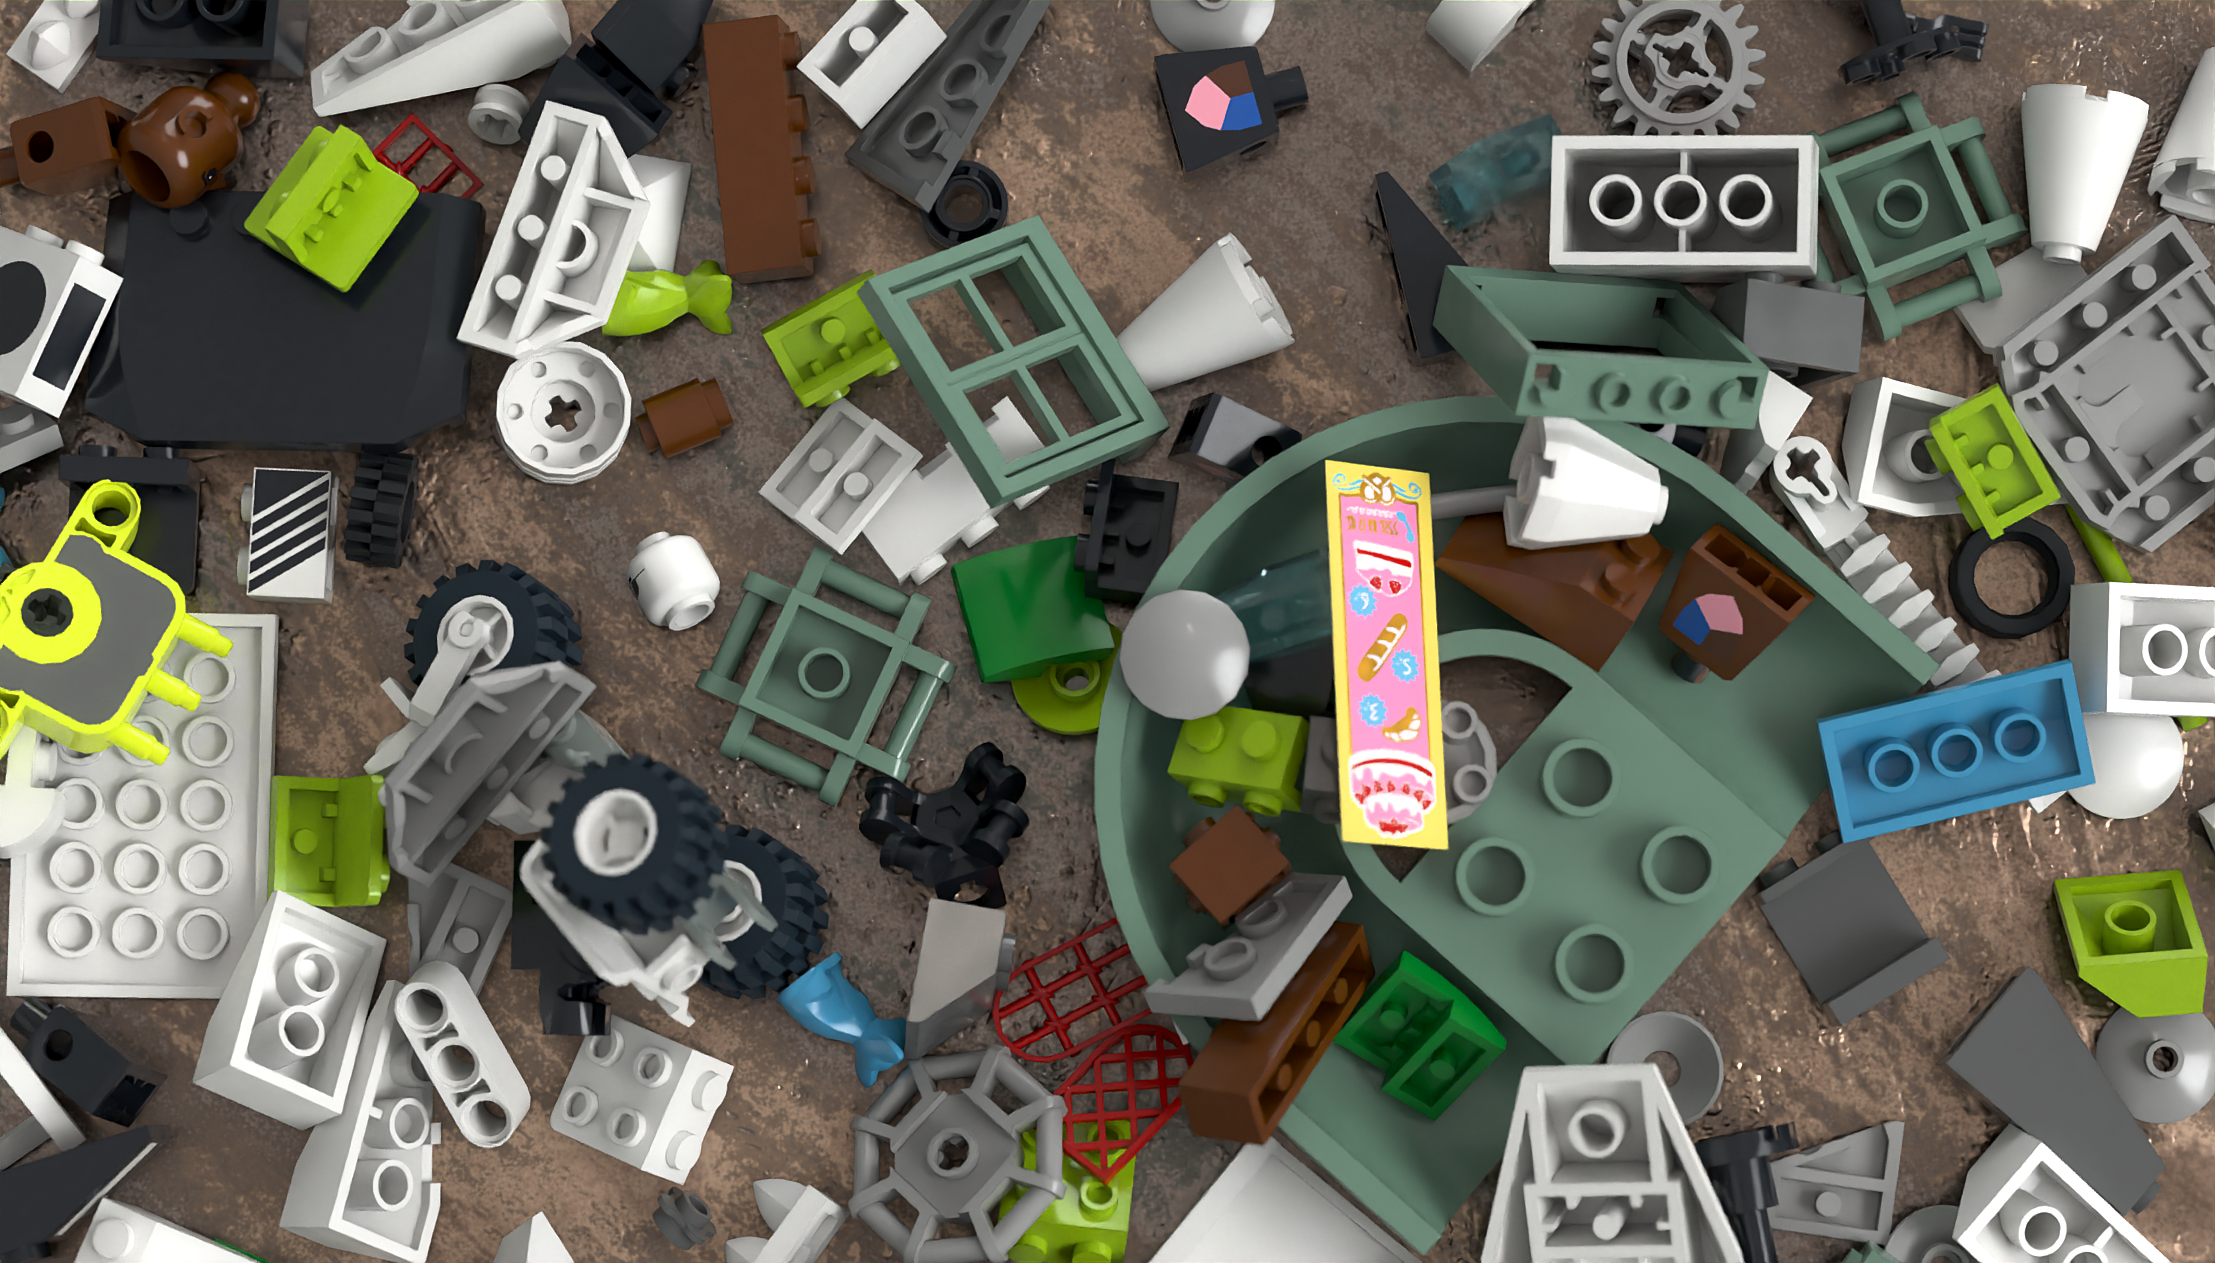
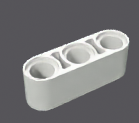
M432 961L425 963L417 969L395 999L394 1011L397 1020L463 1135L479 1147L492 1148L500 1146L511 1137L530 1108L531 1096L528 1087L464 975L457 967L448 962ZM420 989L430 990L441 999L443 1008H435L428 1005L422 999ZM451 1045H459L468 1049L473 1055L475 1063H466L458 1059L453 1053ZM488 1100L499 1104L507 1118H499L490 1114L485 1109L483 1101Z

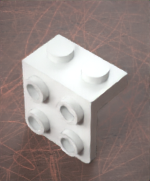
M611 1014L610 1036H585L550 1116V1125L554 1130L634 1167L684 1185L690 1169L699 1158L701 1143L713 1115L725 1098L727 1083L734 1066Z

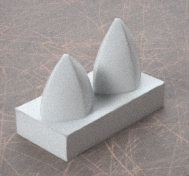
M44 0L6 55L63 94L97 46L101 0Z
M784 1179L755 1181L753 1188L759 1211L774 1234L769 1240L748 1236L726 1241V1263H815L850 1212L811 1185L806 1187L800 1183Z

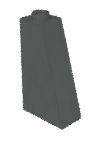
M2029 965L2017 967L1936 1065L2007 1126L2010 1123L2045 1144L2121 1216H2125L2130 1209L2134 1213L2139 1214L2159 1193L2162 1185L2156 1178L2166 1166L2040 975Z

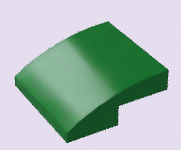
M1078 535L1036 541L993 551L954 564L951 568L952 579L981 683L1037 678L1043 675L1048 665L1109 658L1115 645L1102 600L1085 597L1084 572L1074 571V557Z
M1405 950L1397 956L1363 993L1333 1039L1337 1044L1385 1071L1381 1090L1434 1121L1504 1051L1506 1045L1504 1037L1474 1003L1443 976Z

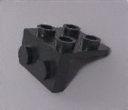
M81 445L79 446L78 455H60L58 480L70 489L68 521L84 494L93 484L109 479L111 482L127 483L135 489L140 498L141 505L138 531L127 553L167 574L178 583L184 596L191 593L195 586L201 470L190 459H181L182 450L168 447L143 448V457H117L118 448ZM112 507L99 509L93 514L98 522L106 526H118L127 520L120 510Z

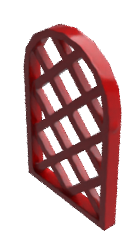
M1141 1023L1119 1029L1098 1045L1088 1058L1052 1094L1064 1097V1102L1068 1109L1067 1114L1063 1117V1124H1066L1067 1142L1062 1139V1152L1105 1186L1183 1106L1179 1094L1169 1105L1167 1098V1088L1179 1087L1178 1085L1182 1077L1166 1078L1165 1059L1185 1058L1187 1068L1191 1067L1194 1063L1190 1048L1186 1044L1183 1045L1176 1033L1160 1025ZM1138 1035L1155 1036L1156 1050L1132 1052L1131 1037ZM1124 1039L1125 1053L1106 1054L1112 1047ZM1163 1039L1174 1044L1177 1049L1164 1050ZM1157 1060L1159 1079L1134 1081L1133 1061ZM1126 1063L1127 1081L1102 1083L1101 1064ZM1094 1066L1095 1084L1076 1085ZM1159 1089L1161 1108L1136 1110L1135 1090ZM1104 1092H1128L1129 1110L1104 1112ZM1096 1093L1097 1112L1073 1114L1071 1095ZM1156 1118L1138 1137L1137 1119ZM1130 1120L1131 1139L1106 1141L1105 1121ZM1098 1122V1142L1074 1143L1073 1124ZM1127 1149L1108 1168L1107 1150ZM1100 1151L1101 1169L1079 1152Z

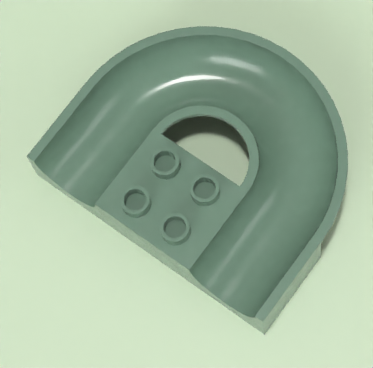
M1458 396L1410 402L1367 413L1313 434L1269 459L1229 489L1189 529L1161 565L1135 612L1158 595L1176 590L1205 592L1227 604L1241 621L1250 646L1249 658L1283 635L1332 625L1325 460L1429 473L1430 494L1515 484L1518 480L1509 479L1511 461L1527 418L1530 416L1515 415L1499 396ZM1575 419L1658 469L1660 483L1668 489V502L1663 520L1659 525L1652 524L1648 533L1660 544L1674 552L1634 624L1599 672L1436 567V561L1465 516L1432 520L1439 664L1474 656L1511 658L1545 670L1570 688L1497 769V774L1487 799L1470 816L1447 826L1448 850L1428 848L1399 881L1386 869L1370 843L1342 841V824L1324 823L1315 819L1313 814L1281 810L1280 816L1270 817L1250 811L1242 803L1226 801L1223 808H1213L1189 799L1187 797L1188 789L1167 773L1184 719L1167 718L1142 705L1138 698L1126 687L1120 664L1121 645L1114 660L1101 708L1095 752L1094 810L1100 858L1113 909L1132 956L1149 986L1159 978L1168 981V984H1170L1190 968L1186 957L1201 944L1205 943L1215 946L1238 929L1235 922L1224 931L1209 913L1206 915L1202 912L1197 914L1185 901L1188 898L1186 891L1182 886H1178L1173 882L1174 874L1169 867V864L1187 849L1183 845L1182 840L1196 825L1209 816L1215 822H1218L1234 806L1238 805L1244 812H1251L1254 815V821L1259 826H1262L1264 829L1269 826L1280 838L1281 841L1278 845L1281 848L1279 851L1290 862L1293 870L1291 873L1345 876L1353 897L1335 921L1357 923L1363 926L1376 972L1367 989L1397 956L1405 950L1460 990L1492 1022L1506 1040L1504 1051L1436 1121L1381 1090L1385 1071L1332 1041L1276 1127V1130L1408 1248L1414 1253L1423 1256L1439 1240L1445 1227L1458 1209L1505 1154L1522 1072L1525 1067L1592 1065L1785 845L1786 839L1795 825L1827 787L1816 719L1911 697L1941 667V665L1738 488L1699 459L1661 437L1623 421ZM1719 522L1816 597L1732 681L1723 680L1710 671L1703 682L1690 683L1680 678L1672 669L1671 659L1679 649V646L1661 633L1658 623L1687 552L1711 527ZM1334 672L1328 699L1333 708L1332 711H1326L1325 717L1337 719ZM1244 684L1241 685L1237 695L1224 706L1253 710ZM1305 750L1294 788L1301 794L1307 750ZM1168 1014L1185 1038L1199 1053L1210 1039L1214 1027L1223 1020V1018Z

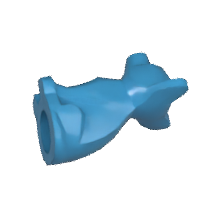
M835 952L790 984L776 997V1000L794 1020L809 1031L825 1038L852 1044L856 1053V1074L860 1082L866 1088H870L875 1084L879 1071L888 1070L903 1060L907 1021L902 1017L894 1019L877 1018L867 996L857 990L843 976L841 970L843 957L838 952Z

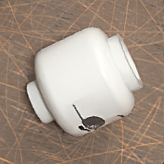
M659 532L645 538L637 545L635 549L637 555L631 560L626 569V581L648 621L658 626H669L672 630H683L698 624L712 613L715 608L714 600L720 590V581L697 540L687 535L670 536L667 532Z

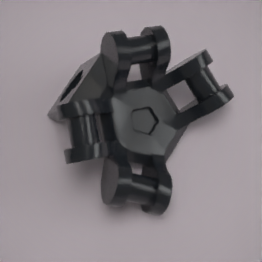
M986 742L970 752L966 758L963 771L954 785L933 792L920 794L907 788L897 779L886 776L873 777L866 783L865 799L870 806L860 816L859 830L865 838L883 846L879 862L884 871L894 875H900L905 871L911 872L916 884L926 888L934 887L938 899L998 909L1005 906L1007 901L997 867L1003 865L1010 855V848L1007 844L1010 838H1019L1029 826V817L1016 805L1025 790L1026 776L1017 766H1006L1003 763L1002 751L994 743ZM987 787L986 793L982 801H980L976 795ZM897 815L911 816L910 824L903 821ZM974 880L976 886L988 888L985 894L975 900L967 902L954 900L956 894L962 890L960 884Z

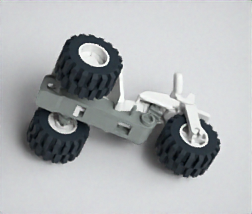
M480 560L478 570L469 563L455 567V578L449 579L443 574L433 582L437 589L430 598L422 594L416 603V606L422 609L418 619L409 618L406 632L413 636V642L404 645V657L414 664L408 670L412 682L419 686L415 693L390 676L380 685L410 722L400 731L387 736L378 745L375 755L363 767L368 775H382L385 781L404 758L408 746L417 737L423 735L446 708V703L452 693L466 684L475 673L557 661L571 669L573 666L582 665L584 651L576 647L574 643L583 639L580 626L571 620L575 614L569 605L561 600L559 595L530 574L507 562L501 566L494 560ZM577 709L486 820L496 826L501 824L519 835L541 831L540 838L523 859L521 878L526 888L595 972L618 987L621 984L626 986L631 982L647 999L652 1001L655 998L671 1018L687 1027H690L696 1020L687 1011L689 998L683 991L691 987L696 981L714 992H720L726 997L740 999L741 995L744 994L753 1000L766 997V986L778 993L786 989L790 985L787 977L794 972L800 977L805 974L810 968L804 962L809 952L811 951L819 955L824 944L823 941L816 937L818 929H828L829 915L819 909V906L828 902L825 888L815 882L819 875L814 868L803 861V857L762 830L752 827L749 831L740 824H727L725 832L718 828L716 825L723 821L722 815L718 807L708 801L710 796L701 787L661 760L655 761L646 754L634 752L630 759L601 724ZM383 785L378 792V799L381 805L386 808Z

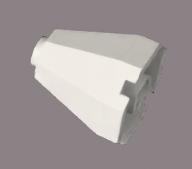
M1530 416L1527 418L1511 461L1509 479L1518 480L1517 498L1508 495L1505 498L1503 516L1507 545L1534 550L1641 537L1649 532L1652 524L1659 525L1663 520L1668 502V489L1666 486L1661 485L1657 468L1573 418Z

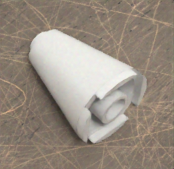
M2215 47L2207 49L2201 57L2150 172L2147 189L2150 196L2155 191L2161 194L2160 206L2167 211L2188 219L2215 224Z
M2073 84L2032 85L2027 87L2026 92H2023L2020 105L2031 245L2043 250V260L2061 265H2080L2082 256L2096 253L2148 122L2149 105L2139 98L2108 90L2107 98L2105 99L2086 94L2087 86Z
M1228 233L1218 239L1116 337L1149 392L1282 350L1295 342L1291 336L1293 333L1291 326L1263 276L1259 278L1250 265L1244 267V264L1252 260V258L1233 234Z

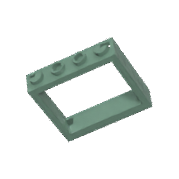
M1453 265L1445 266L1433 326L1515 415L1755 429L1769 368L1679 281ZM1657 297L1665 298L1663 310H1660L1659 314H1653ZM1529 340L1657 348L1665 357L1536 349ZM1536 364H1552L1549 379L1533 378Z

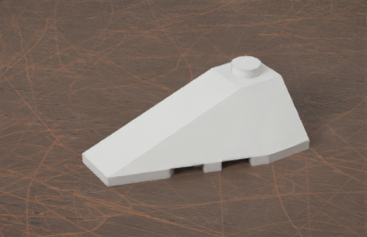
M407 0L406 2L410 8L398 22L387 30L380 26L369 28L311 71L313 109L319 117L517 79L535 69L548 68L558 62L572 44L568 14L562 0Z
M1885 377L1854 384L1841 445L1852 502L1910 518L1962 513L1956 497L1965 493L1953 470L1945 475L1940 473L1924 441L1933 437L1929 429L1930 419L1967 399ZM2060 492L2061 498L2049 505L2068 504V502Z
M387 980L364 1026L342 1112L340 1115L315 1125L295 1165L279 1227L335 1249L396 1263H425L440 1208V1183H432V1145L441 1144V1123H433V1086L435 1085L401 1028L394 1011L395 999L405 984L396 980ZM420 992L422 999L428 1005L442 1008L440 1000Z
M2010 1123L1967 1173L1952 1238L1979 1263H2171L2045 1144Z

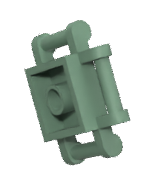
M1914 91L1895 98L1894 106L1818 135L1815 130L1802 134L1812 135L1819 147L1818 202L1822 201L1828 214L1829 226L1850 273L1853 272L1854 274L1837 282L1817 236V276L1809 280L1834 282L1842 286V294L1865 297L1873 326L1882 342L1902 335L1903 327L1979 298L1982 303L2002 296L2000 280L1987 250L2013 243L2029 232L2021 213L2014 214L1982 143L1986 134L1979 118H1968L1942 129H1939L1937 124L1931 126L1923 105ZM1901 129H1904L1909 134L1837 163L1831 164L1829 157ZM1950 151H1959L1990 223L1981 225L1950 155ZM1964 259L1970 275L1896 304L1892 303L1886 290L1887 288Z
M816 546L795 588L791 589L756 572L748 571L741 586V589L746 591L709 671L702 669L695 687L739 707L721 745L720 755L735 762L740 757L818 792V800L836 807L857 762L888 777L897 779L902 783L904 782L911 767L906 760L942 683H950L957 666L912 645L930 608L931 598L916 591L912 596H909L833 561V553ZM821 583L900 619L894 634L815 598ZM770 602L783 609L745 688L732 682ZM904 663L920 672L882 751L867 744L866 741ZM758 716L837 752L838 754L831 769L822 767L751 734Z

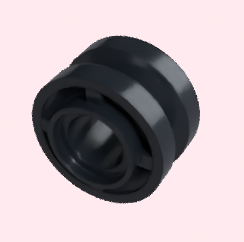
M970 160L958 161L929 213L919 208L922 227L927 237L942 251L1005 228L1009 216L1007 192L1001 179L987 166ZM960 194H969L976 197L982 205L980 215L968 223H959L952 220L946 213V207L953 197Z

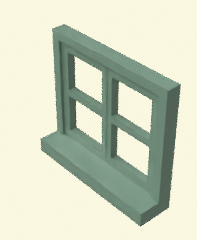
M1039 215L870 278L857 291L858 296L991 509L1118 456L1123 464L1139 458L1171 427ZM1000 268L1042 336L1013 347L971 279ZM954 286L996 354L950 372L909 306V303ZM1057 358L1098 423V426L1069 437L1027 369ZM1008 376L1014 382L1052 443L1050 446L1009 463L1004 459L965 396L966 393Z

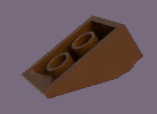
M1503 511L1465 516L1436 561L1435 566L1599 672L1634 624L1674 552L1660 544L1649 533L1641 537L1534 550L1507 545Z

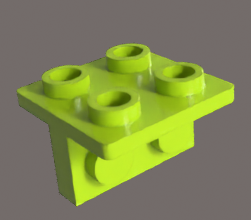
M342 124L334 134L321 126H317L312 130L244 222V227L249 234L341 292H347L418 197L419 191L412 182L379 163L358 134Z

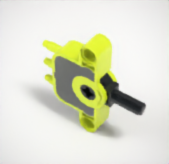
M109 479L93 484L84 494L44 562L31 563L20 569L3 562L0 567V759L7 753L23 724L58 743L82 753L101 752L115 745L141 760H149L158 766L163 765L170 754L169 748L157 742L154 736L130 723L148 693L173 706H180L190 712L195 711L202 699L201 694L189 688L187 683L162 670L178 644L179 639L206 653L211 652L220 658H226L233 647L232 640L221 635L219 630L186 613L185 596L178 583L167 574L127 553L135 540L141 512L140 498L135 489L127 483L111 482ZM112 507L120 510L127 520L118 526H106L98 522L93 514L99 509ZM47 615L57 618V625L50 623L44 631L35 627V621L42 622L46 619Z

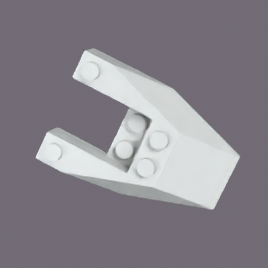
M1656 1064L1525 1067L1522 1072L1481 1263H1744L1742 1252Z

